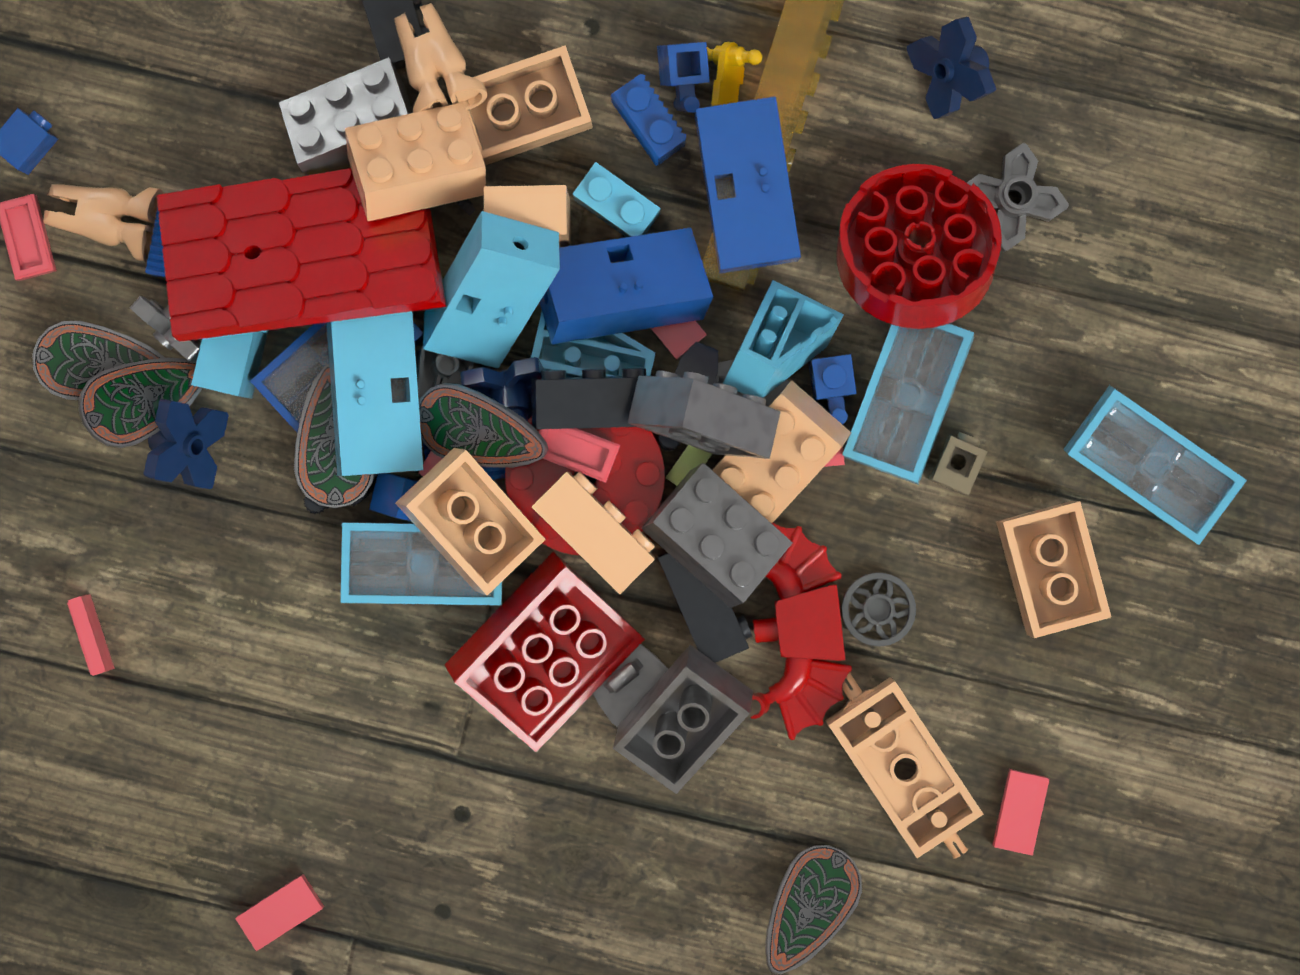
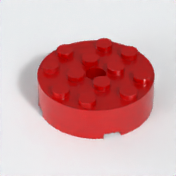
M907 164L883 170L861 184L859 191L846 204L843 210L836 250L837 268L841 281L852 299L863 310L881 321L912 329L943 326L962 318L972 311L989 290L1001 251L1002 233L1000 221L992 203L982 190L974 183L970 186L963 180L953 176V171L927 164Z
M531 417L530 419H528V421H529V424L532 425V417ZM639 427L577 428L620 445L607 482L596 480L593 485L597 490L592 495L602 505L607 501L615 505L626 517L621 523L632 534L637 529L642 532L641 528L657 511L664 490L665 472L663 457L651 431ZM540 459L528 465L513 468L506 467L505 485L508 498L546 539L542 544L563 553L579 555L532 508L566 472H570L575 476V471L545 459Z

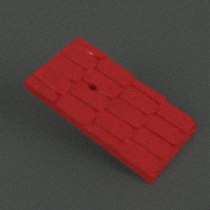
M351 168L284 180L271 178L225 187L217 184L157 195L169 314L171 317V333L179 342L447 307L430 208L368 222Z

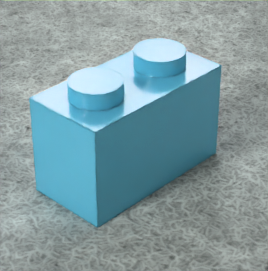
M597 162L594 163L572 194L577 203L625 237L645 235L660 215V207Z

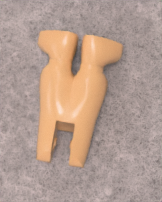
M432 3L420 6L424 24L430 32L415 37L414 28L408 21L405 13L394 18L404 54L409 83L415 90L419 91L413 107V113L448 106L445 95L438 85L439 78H444L452 104L464 102L466 110L477 107L485 101L487 91L484 84L464 74L466 70L465 59L448 34Z
M51 184L49 196L65 202L77 203L75 216L64 212L45 210L43 223L82 235L108 246H116L120 242H124L134 259L147 262L153 227L140 223L122 222L121 218L126 215L145 222L154 223L158 206L157 195L163 194V191L159 188L149 187L136 196H130L122 188H93Z

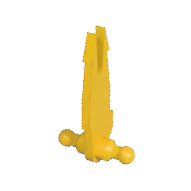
M724 42L722 46H716L714 49L707 47L708 62L713 61L718 65L716 80L713 83L711 106L738 102L739 86L743 85L744 64H759L762 61L761 52L756 49L746 51L744 47L738 46L735 42Z

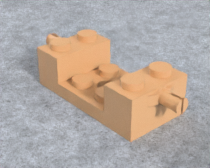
M849 672L846 680L852 689L848 687L845 681L842 686V690L849 701L840 711L826 719V723L916 858H919L941 842L945 843L954 859L960 857L961 855L953 845V842L956 843L962 854L966 853L968 848L956 832L984 815L896 681L889 677L876 687L862 691L851 675V672ZM902 758H910L916 764L914 776L907 780L897 778L894 773L895 764Z

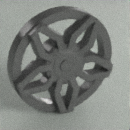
M870 573L858 578L849 586L842 601V617L848 631L857 640L871 646H887L898 642L910 631L916 616V603L909 587L899 578L887 573ZM877 579L872 588L873 595L868 590L858 588L869 580ZM884 579L887 583L885 595L880 594L878 591ZM893 583L903 590L907 599L899 597L890 599L893 595ZM852 594H862L865 595L867 599L865 600L864 604H861L852 596ZM849 602L857 609L863 610V612L856 614L852 622L849 618ZM894 604L909 605V608L895 612ZM908 615L905 625L897 633L896 623L892 618H901ZM865 617L869 621L867 625L855 629L861 618ZM890 624V638L882 630L881 625ZM876 625V632L881 636L882 640L870 639L861 634L870 631Z

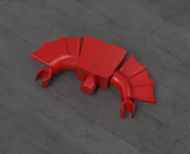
M772 523L793 543L765 576V578L773 582L780 599L775 601L776 617L753 620L756 643L779 641L781 657H786L782 678L769 687V692L765 694L761 692L753 693L752 700H757L760 703L761 710L750 718H760L768 712L770 704L776 701L781 710L788 738L794 740L803 728L812 725L822 726L827 710L837 702L844 700L842 686L848 673L852 671V666L821 661L845 660L837 585H830L810 591L839 580L842 577V574L837 572L830 564L826 552L827 547L809 541L802 533V527L800 526L796 528H783Z

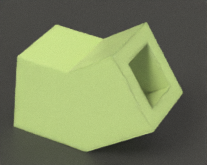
M688 445L666 476V479L678 486L690 470L702 463L706 464L712 453Z

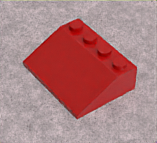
M553 551L444 666L453 681L531 749L537 752L645 638Z

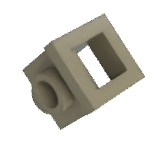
M959 432L957 438L947 436L928 480L962 495H969L988 451L978 448L981 441L967 434ZM956 454L964 459V465L959 470L951 466V458Z

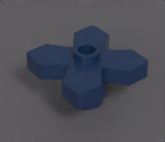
M967 16L955 19L942 26L940 41L933 36H928L907 46V52L913 68L932 76L925 99L933 119L942 118L960 110L962 96L971 102L996 91V86L989 70V57L981 46L975 45L977 36L970 18Z
M537 357L514 361L507 370L501 372L483 367L462 371L461 385L499 402L529 423L528 419L532 416L531 378H541V371L544 370V367Z
M161 399L155 423L160 431L148 438V444L152 451L147 455L144 476L172 483L181 473L184 484L212 489L217 465L207 448L224 437L229 417L228 413L201 407L192 416L189 404Z

